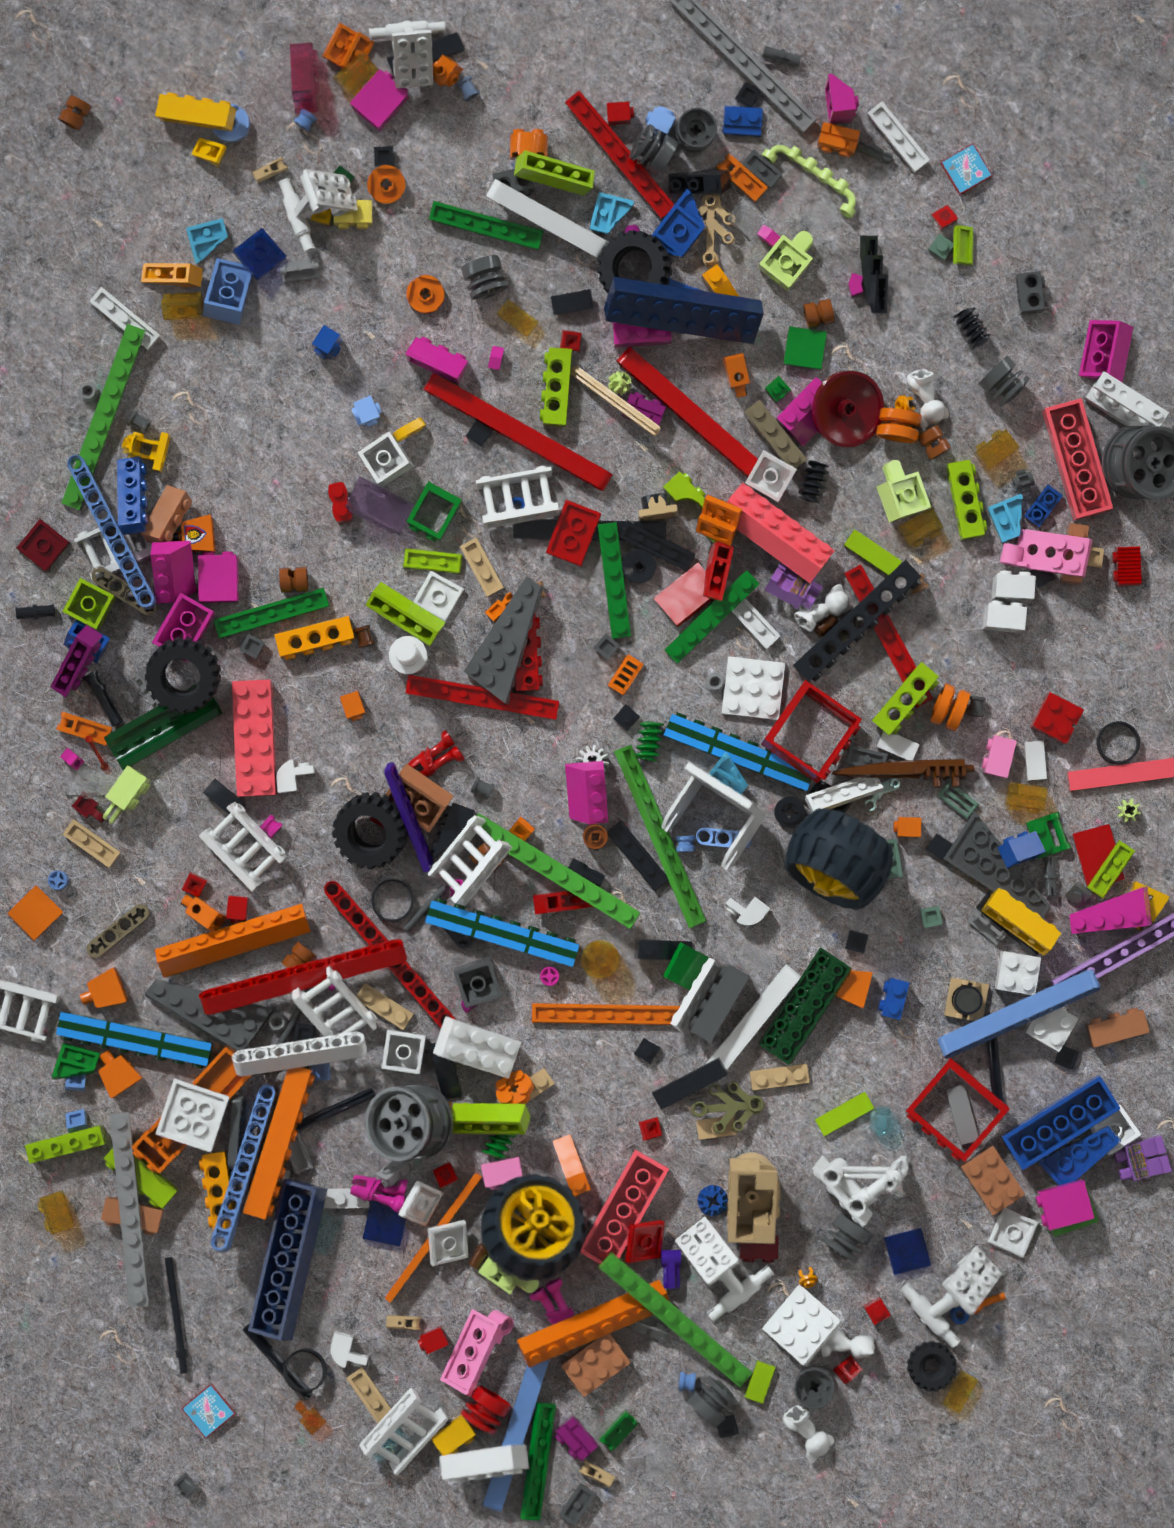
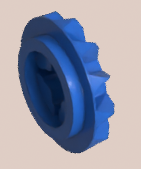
M706 1186L698 1195V1206L706 1215H720L726 1210L728 1205L727 1193L719 1186ZM718 1194L716 1200L720 1206L713 1204L708 1208L710 1201L706 1196L714 1197V1195Z

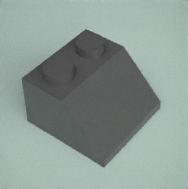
M491 956L454 967V975L465 1008L502 997Z

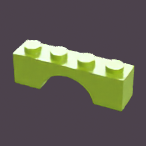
M679 471L663 486V490L669 493L670 498L675 503L692 501L699 505L701 509L703 508L704 496L706 494L700 487L695 488L691 484L693 480L686 473L682 474ZM708 537L713 542V544L717 541L715 539Z

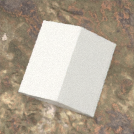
M763 450L745 483L779 502L797 469Z
M1119 1105L1120 1110L1090 1128L1093 1134L1109 1126L1121 1139L1107 1153L1108 1156L1113 1155L1141 1137L1140 1132L1121 1105Z

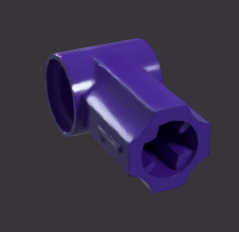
M661 1250L663 1287L668 1289L680 1288L681 1250Z

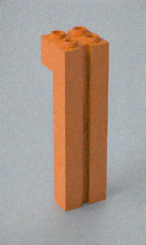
M225 1047L192 1084L230 1096V1101L253 1075H237L232 1061V1055L235 1052ZM161 1117L131 1147L134 1150L132 1153L139 1160L145 1159L148 1162L147 1167L153 1173L158 1172L159 1174L164 1172L188 1146L187 1144L156 1134Z

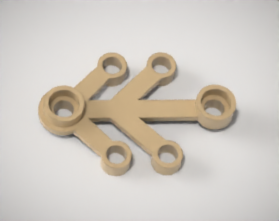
M705 194L702 198V206L699 208L701 216L707 212V219L704 221L706 229L699 238L707 231L706 252L703 254L702 260L709 267H713L719 262V256L714 252L715 231L726 244L731 245L735 241L734 235L727 232L715 220L716 211L723 218V222L726 225L731 226L735 223V217L720 205L721 199L718 194ZM710 198L714 199L712 204H708ZM727 217H732V221L727 223ZM731 235V240L727 242L726 237ZM708 255L713 256L711 261H707Z

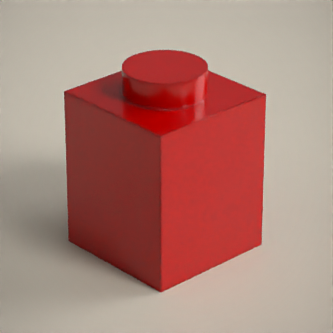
M629 101L607 103V121L609 126L631 124V118H634V107H630Z
M228 895L226 918L231 919L230 923H241L242 920H247L249 897Z
M880 1296L863 1306L874 1325L891 1316Z
M441 1325L420 1334V1340H418L421 1350H425L427 1354L449 1345Z

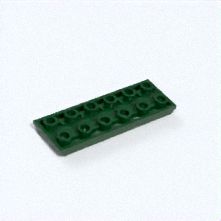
M199 683L193 685L192 687L186 689L185 691H192V690H194L195 688H197V686L199 685ZM214 697L206 706L201 709L198 708L192 713L186 711L185 714H179L177 710L170 712L166 706L163 708L157 706L106 735L104 739L124 771L127 765L133 766L220 716L223 712Z
M820 947L758 1044L790 1065L846 981L852 968Z

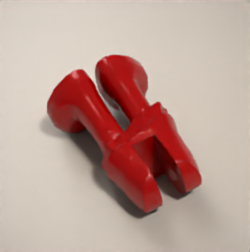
M444 730L441 733V741L431 749L427 746L426 750H422L408 765L415 768L421 764L424 770L420 771V773L429 777L433 776L437 769L453 760L463 762L465 758L459 748L455 746L449 752L433 761L436 755L455 745L447 730Z

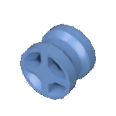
M302 108L299 117L295 118L293 122L309 132L312 123H315L317 118Z
M676 836V841L678 842L676 852L695 851L693 846L695 836Z
M54 871L49 875L48 884L52 889L62 890L68 886L69 877L65 872Z
M680 1371L678 1391L685 1389L689 1390V1392H694L696 1373L686 1374Z

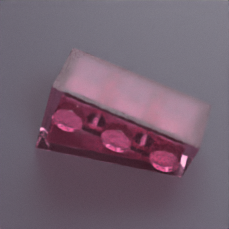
M313 42L290 44L291 86L295 113H300L302 108L309 112H318L317 94H320L319 82H316V78H319L318 66H315V61H318V52L314 50Z

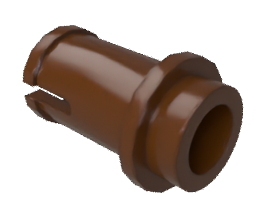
M829 614L819 625L816 624L813 631L822 638L838 621L833 615Z
M482 1243L475 1247L477 1250L468 1263L476 1269L480 1268L486 1255H488Z

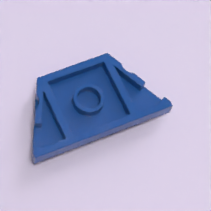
M686 189L652 233V236L659 240L667 249L669 255L684 257L706 229L705 222L689 189Z

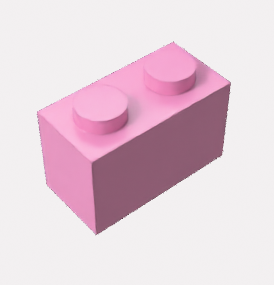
M996 735L992 736V739H988L986 750H989L987 758H983L981 768L984 769L983 773L1004 779L1008 778L1017 741Z
M519 1156L481 1164L485 1188L490 1187V1190L498 1189L507 1181L523 1176Z

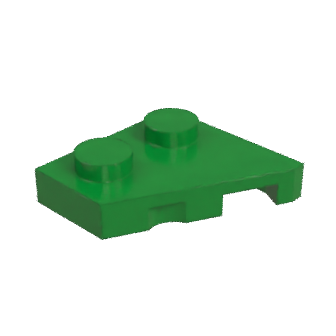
M63 1043L51 1076L52 1079L57 1080L95 1073L100 1053Z

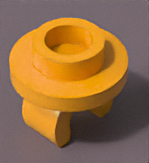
M904 395L899 396L895 402V408L914 411L915 407H909V401L914 400V398Z
M809 1267L808 1275H803L802 1270H799V1285L804 1288L815 1286L818 1278L814 1275L813 1269Z

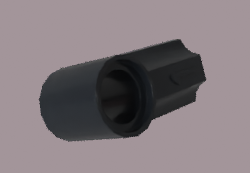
M572 858L568 866L569 869L598 887L601 886L605 875L589 868L588 865Z

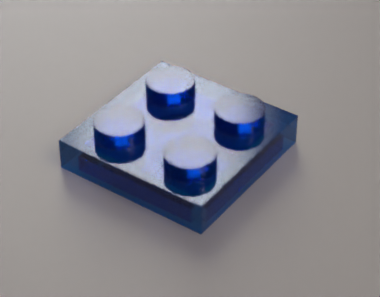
M263 228L259 229L233 250V254L257 281L287 258V255Z
M371 1200L362 1239L400 1247L406 1218L398 1215L399 1213L393 1211L389 1206Z
M921 1227L884 1237L893 1275L931 1266Z

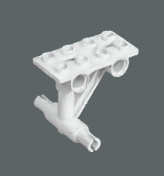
M425 20L403 21L401 23L387 24L386 27L369 28L370 41L379 39L392 41L395 88L433 85L432 34H445V21L428 23Z
M311 169L303 170L304 174L300 176L306 194L301 201L299 195L294 193L290 179L287 178L278 182L284 196L283 204L287 211L288 220L293 227L295 236L301 241L304 253H309L316 249L310 236L311 228L308 217L329 208L333 216H340L349 211L358 210L357 200L350 189V181L345 175Z
M821 1156L812 1169L816 1178L825 1183L828 1192L837 1197L841 1207L850 1212L853 1221L864 1227L873 1214L868 1207L884 1191H892L900 1185L907 1175L910 1160L906 1161L907 1156H900L890 1167L848 1166L847 1162L841 1158H836L829 1163L824 1156ZM853 1178H877L878 1180L869 1187L861 1188Z
M706 1217L702 1218L675 1240L709 1286L719 1280L729 1289V1292L720 1298V1303L706 1312L713 1322L726 1312H732L739 1305L747 1302L753 1294L761 1289V1284L775 1275L769 1266L766 1265L755 1275H749L740 1282L732 1270L739 1263V1260Z
M977 1246L957 1263L959 1268L942 1283V1286L948 1293L934 1305L924 1295H919L909 1282L900 1289V1292L911 1302V1308L918 1314L921 1321L936 1336H941L951 1349L961 1340L950 1330V1324L942 1315L959 1305L967 1314H973L1002 1275L999 1269Z

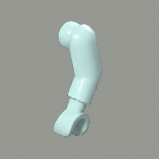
M892 778L881 782L883 791L872 794L871 799L865 801L864 806L871 802L873 808L869 811L874 810L877 800H880L883 794L899 789L900 781L898 779Z

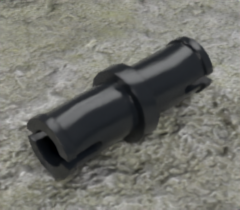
M33 604L31 607L15 608L17 620L34 618L36 620L38 617L55 616L54 604L43 606Z

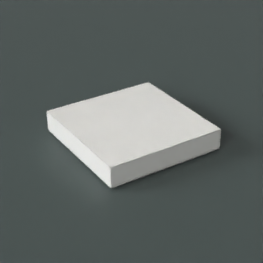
M430 571L413 602L444 622H447L464 589Z
M417 1180L398 1215L426 1226L444 1192Z
M1004 1208L1000 1211L987 1242L1024 1258L1039 1222Z
M464 1220L428 1228L430 1264L432 1266L469 1258L467 1225Z

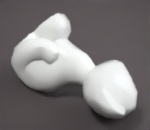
M926 369L914 371L908 374L906 378L911 390L925 403L920 409V414L922 415L920 426L922 428L930 424H938L942 419L949 417V411L943 402L934 400L935 390L932 384L934 373Z
M841 584L834 586L831 592L826 595L825 603H813L810 610L801 605L799 610L794 613L797 624L811 632L814 630L817 622L823 620L829 612L835 616L848 612L850 610L849 599L843 592V586Z
M838 1327L822 1346V1356L828 1357L832 1351L845 1352L850 1350L856 1359L865 1358L874 1353L875 1339L869 1335H859L850 1340L845 1336L841 1327Z
M797 1405L783 1415V1422L788 1428L797 1431L807 1439L805 1443L806 1458L810 1463H814L818 1457L828 1452L829 1447L834 1444V1438L822 1431L815 1432L814 1424L809 1419L810 1413Z

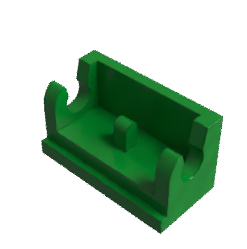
M625 1409L599 1437V1441L605 1444L610 1451H614L639 1424V1421Z

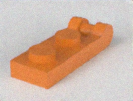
M728 153L724 157L725 160L719 163L716 169H727L730 165H733L735 168L731 172L729 171L730 181L753 202H756L768 187L734 156Z
M62 711L60 716L62 719L60 725H57L56 730L105 746L108 745L104 737L112 732V727ZM69 720L74 721L72 728L67 727Z

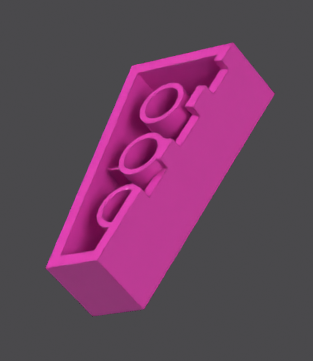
M1148 887L1136 889L1070 914L1071 934L1152 925Z

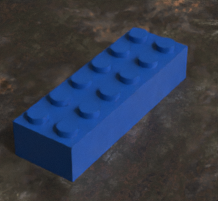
M1096 1075L1005 1132L1000 1138L1018 1167L1024 1170L1121 1108L1102 1077Z

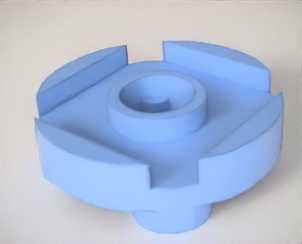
M231 104V106L237 109L234 119L236 124L233 125L232 132L213 129L214 134L223 142H238L248 134L250 127L249 117L244 109L235 104Z

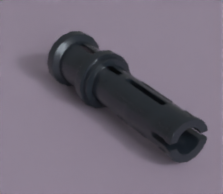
M95 670L84 676L83 680L88 683L91 695L96 696L112 727L122 723L123 720L106 691V684L102 683L98 676V670Z

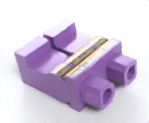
M780 563L767 584L765 591L786 603L792 604L796 609L802 605L810 610L823 586L814 582L816 577L811 583H808L783 563Z
M1161 1135L1128 1144L1113 1154L1116 1163L1126 1161L1127 1168L1118 1170L1121 1180L1131 1179L1136 1181L1172 1172L1168 1156L1163 1154L1166 1153V1149Z

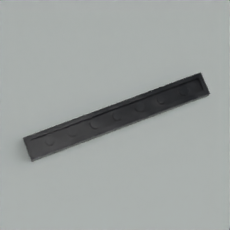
M538 519L513 524V539H551L558 520ZM599 520L598 524H606V523H614V522H617L618 537H619V535H620V533H621V531H622V529H623V527H624L626 521H600V520ZM631 521L666 539V522ZM598 525L592 540H599Z

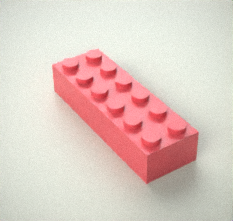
M1082 398L1045 408L1042 414L1073 521L1111 511L1113 505Z
M743 482L727 501V503L742 508L737 530L808 583L813 581L835 551L827 543L821 541L812 532L806 530L797 521L787 516L781 509L775 507L766 498L760 496Z
M272 680L232 681L237 797L277 796Z
M635 1149L586 1235L580 1253L600 1265L611 1252L620 1258L627 1246L629 1225L638 1224L641 1221L669 1168Z

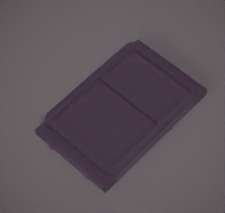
M359 476L345 507L351 513L392 534L400 535L414 504Z

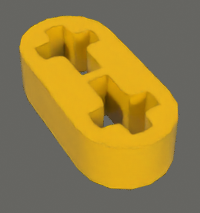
M419 417L396 430L393 436L397 442H401L422 430L426 424Z

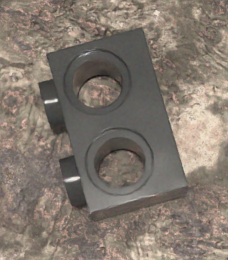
M515 169L492 174L493 180L496 179L502 183H508L511 188L525 196H530L532 192H535L533 181L528 180L529 183L526 186L518 184V181L522 178L514 176Z
M1040 271L1017 274L1015 279L1020 315L1043 312L1045 307H1047V297L1043 295L1042 289L1045 288L1044 276H1041ZM1026 280H1034L1036 286L1033 288L1028 287ZM1035 298L1038 305L1035 307L1031 306L1028 299Z

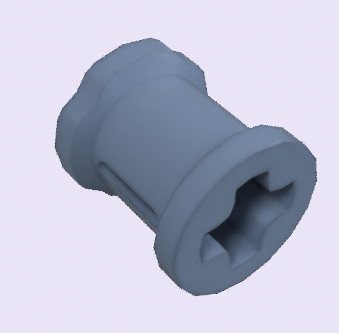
M471 76L464 77L456 83L457 87L461 88L465 101L471 100L480 94L479 90L475 89Z

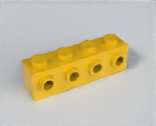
M167 92V95L159 94L155 116L161 121L232 132L237 109L231 106V103L228 101L220 100L219 103H216L209 98L197 100L194 96L184 95V97H178V94Z
M1000 888L992 893L981 910L1043 956L1052 949L1061 934L1053 924L1047 923L1038 913L1032 912L1023 902L1017 901L1010 896L1009 892Z

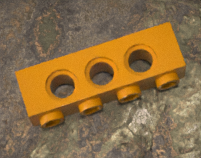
M349 616L274 634L280 658H285V660L294 659L296 654L303 653L304 656L314 654V650L322 648V651L330 650L336 644L346 646L352 644V640H355ZM332 629H337L339 631L338 638H329V632ZM313 634L320 635L319 643H311L310 638ZM294 639H301L302 645L300 648L295 649L292 647Z
M226 1151L201 1155L202 1159H199L200 1170H204L205 1178H202V1185L204 1190L207 1189L208 1197H205L206 1209L210 1208L211 1215L208 1217L209 1228H213V1231L219 1216L216 1213V1207L222 1206L230 1181ZM212 1167L219 1169V1177L211 1176L210 1169ZM215 1186L222 1188V1196L217 1197L213 1194ZM234 1201L229 1204V1210L235 1209ZM226 1220L223 1223V1229H228L231 1226V1220Z

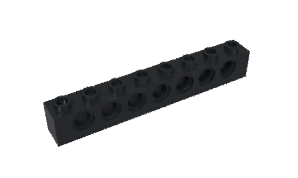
M907 560L903 561L793 666L808 682L812 680L816 682L823 675L821 673L822 670L826 667L830 669L837 662L835 658L838 655L844 656L851 649L849 645L853 641L857 643L865 636L863 632L868 627L870 629L874 628L879 623L877 619L882 614L884 616L888 615L893 610L891 606L896 601L900 603L907 597L906 592L910 588L914 590L921 584L920 579L922 576ZM898 578L906 579L907 583L904 588L896 587V580ZM885 591L892 593V599L888 602L883 601L881 597ZM871 604L878 606V612L874 615L869 614L867 611L868 606ZM857 617L864 619V625L861 628H856L853 624ZM844 630L850 633V638L847 641H842L839 637L840 633ZM830 643L836 646V651L833 654H827L825 650L826 646ZM814 657L821 658L822 664L820 667L815 668L812 666L811 661Z

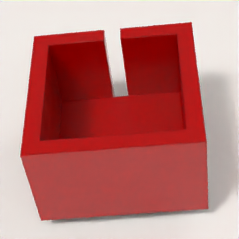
M1049 692L1030 728L1065 745L1075 729L1071 726L1077 725L1084 709Z

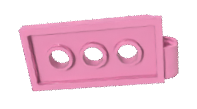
M1021 529L1017 545L1003 544L1000 563L1018 568L1085 578L1093 540ZM1037 545L1038 552L1035 555H1031V547ZM1051 548H1055L1056 554L1049 558L1048 551ZM1068 551H1073L1074 553L1071 560H1066L1065 558Z
M472 1309L440 1380L465 1395L472 1396L495 1343L500 1344L504 1335L511 1332L514 1326L513 1318L498 1310L492 1311L487 1317ZM481 1330V1331H482V1336H481V1338L478 1340L477 1335H478V1332ZM473 1348L474 1354L470 1357L469 1352ZM465 1366L466 1372L462 1375L461 1370Z

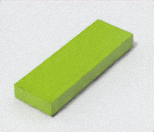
M855 529L844 544L846 548L888 576L902 562Z
M405 548L403 568L460 574L462 554Z
M1118 840L1087 888L1104 899L1135 850Z
M864 1091L814 1120L823 1136H826L874 1109V1106Z

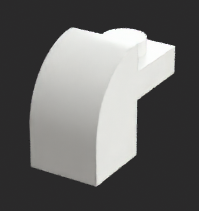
M294 760L284 763L276 775L277 792L279 794L297 792L296 776L315 774V766H310V763L306 762L299 763L298 767H295Z
M756 897L751 900L746 908L742 907L732 898H729L725 903L728 906L726 909L734 916L737 913L740 915L736 922L742 925L758 923L770 909Z
M335 1331L331 1343V1355L334 1361L343 1368L346 1367L347 1361H351V1365L356 1367L366 1365L368 1355L350 1351L354 1336Z

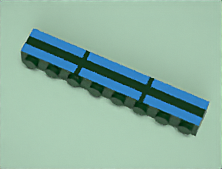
M678 712L676 715H671L663 735L664 737L721 758L727 752L735 765L806 792L811 782L810 778L768 749L759 748L758 743L750 740L747 743L743 742L738 735L732 733L729 736L725 735L720 728L714 726L711 729L704 726V722L694 719V722L689 721L686 715Z
M436 898V901H431L425 923L571 967L574 965L579 944H575V939L565 937V940L557 938L558 934L549 931L546 934L539 933V928L528 926V929L520 927L521 923L512 920L509 923L502 922V917L491 915V918L483 916L484 912L473 909V912L465 910L466 906L456 903L452 907L447 905V901Z
M68 1012L60 1013L56 1035H60L62 1040L72 1041V1038L79 1039V1043L90 1045L91 1042L98 1043L100 1048L109 1049L110 1046L117 1047L119 1052L128 1053L129 1050L136 1051L135 1055L147 1057V1054L155 1055L154 1059L166 1061V1058L174 1059L173 1063L185 1065V1062L193 1063L192 1067L200 1069L209 1065L214 1044L212 1042Z

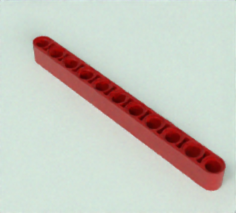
M628 347L616 362L748 478L758 458L634 349Z
M435 373L431 374L423 388L428 394L472 419L479 421L488 428L604 492L613 476L612 473Z
M336 881L326 883L324 886L326 896L369 946L389 941L340 883ZM331 884H335L338 887V892L335 895H331L328 892V887ZM343 899H349L351 902V906L347 910L341 907ZM356 913H360L363 916L361 924H356L353 921V916ZM368 928H374L376 931V936L372 939L366 936ZM407 961L401 963L398 968L388 967L440 1028H442L441 1018L444 1015L457 1020ZM407 971L412 972L414 975L413 981L409 983L403 979V975ZM418 986L425 987V996L419 997L416 994ZM433 1000L439 1004V1009L435 1012L428 1008L429 1002Z
M393 939L207 989L199 994L204 1013L211 1015L290 994L298 987L300 990L315 987L327 979L326 968L329 966L333 971H338L342 979L401 964L408 957L403 941L401 939Z

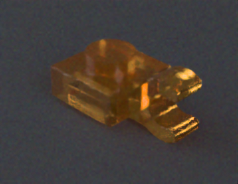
M301 1400L295 1404V1409L303 1416L299 1421L312 1435L327 1422L315 1407L309 1410Z

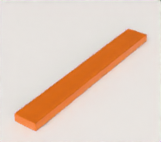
M532 1003V1023L671 1025L673 1015L679 1010L680 1006Z
M475 1172L437 1226L450 1222L482 1178L481 1174ZM429 1237L385 1296L388 1302H392L429 1251Z

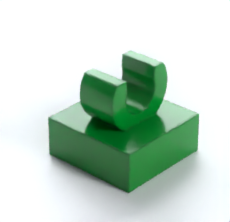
M780 376L764 388L776 403L791 391L790 387Z

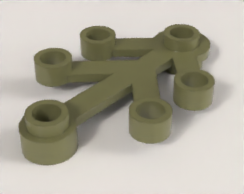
M731 1082L727 1085L728 1093L736 1094L744 1101L736 1102L721 1090L718 1084L714 1083L709 1086L708 1093L711 1096H717L726 1104L706 1105L704 1102L698 1101L691 1106V1114L696 1118H701L706 1113L726 1112L722 1119L713 1125V1131L716 1134H721L725 1131L726 1125L738 1110H745L740 1119L732 1123V1130L740 1132L744 1129V1124L752 1114L757 1115L763 1111L764 1101L757 1095L749 1096L739 1087L738 1083ZM730 1085H734L736 1091H732ZM716 1087L717 1093L712 1092L711 1088ZM755 1102L757 1108H752L751 1103ZM696 1107L701 1109L700 1114L695 1112ZM735 1123H739L741 1129H737ZM718 1124L722 1126V1131L717 1130L716 1126Z

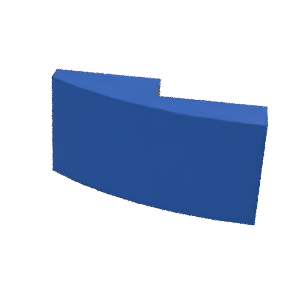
M1047 484L1024 516L1040 527L1063 497V494Z

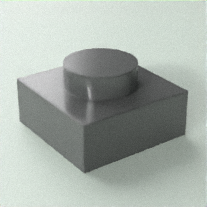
M248 633L240 651L257 659L266 642Z
M605 633L593 648L606 660H609L620 645Z
M1077 881L1069 889L1065 897L1080 908L1093 892Z

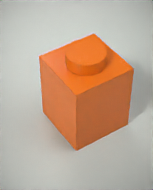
M355 691L340 696L346 718L348 720L352 719V722L362 719V715L366 714L359 692Z
M897 817V821L893 822V832H896V837L919 838L921 837L922 818Z

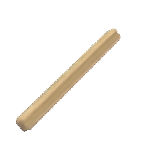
M574 366L571 368L570 375L653 436L659 433L661 429L659 425L580 367Z

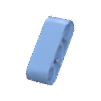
M701 828L697 831L695 837L697 843L703 846L730 848L740 831ZM706 831L709 833L710 838L707 842H702L699 839L700 832ZM725 833L728 835L729 840L726 844H721L718 841L719 834ZM751 840L749 841V843H748V845L746 846V848L750 846Z

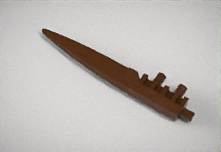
M964 759L906 760L873 763L834 770L832 775L919 779L923 775L924 780L933 779L934 788H941V779L947 780L948 778H952L953 788H959L960 780H964L966 772H974L975 767L974 764L966 765Z

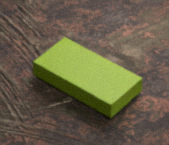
M954 226L953 264L973 265V227Z
M759 1360L756 1361L744 1396L745 1398L763 1404L775 1366Z

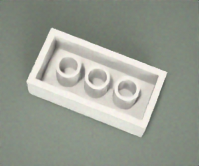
M445 1017L433 1053L509 1079L521 1042Z
M509 1445L440 1456L442 1480H450V1483L469 1482V1480H483L489 1477L495 1478L509 1474H522V1470L529 1469L526 1445Z

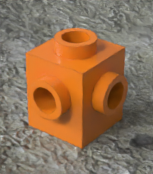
M442 55L433 64V76L435 77L433 81L441 87L446 85L451 88L458 81L463 68L451 58Z

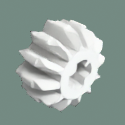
M593 745V751L591 752L589 746H586V754L582 750L579 751L584 758L577 757L576 760L589 762L588 758H593L594 756L597 758L596 761H602V759L608 758V755L600 756L604 749L601 748L597 753L596 745ZM603 761L605 766L609 765V762Z

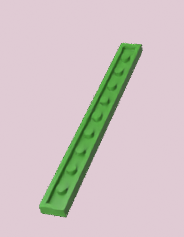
M127 324L79 453V456L86 461L93 475L146 334L145 330ZM77 461L74 469H79L82 462ZM71 475L61 503L81 510L84 497ZM84 478L81 483L82 486L89 485L90 478Z
M632 745L614 751L688 927L691 928L705 922L706 919L670 834L661 828L664 820L635 756Z
M480 813L476 815L486 820L482 828L496 842L497 840L508 842L513 847L509 851V855L630 929L633 927L641 912Z
M611 1252L601 1263L599 1268L737 1386L741 1387L753 1374L745 1365Z

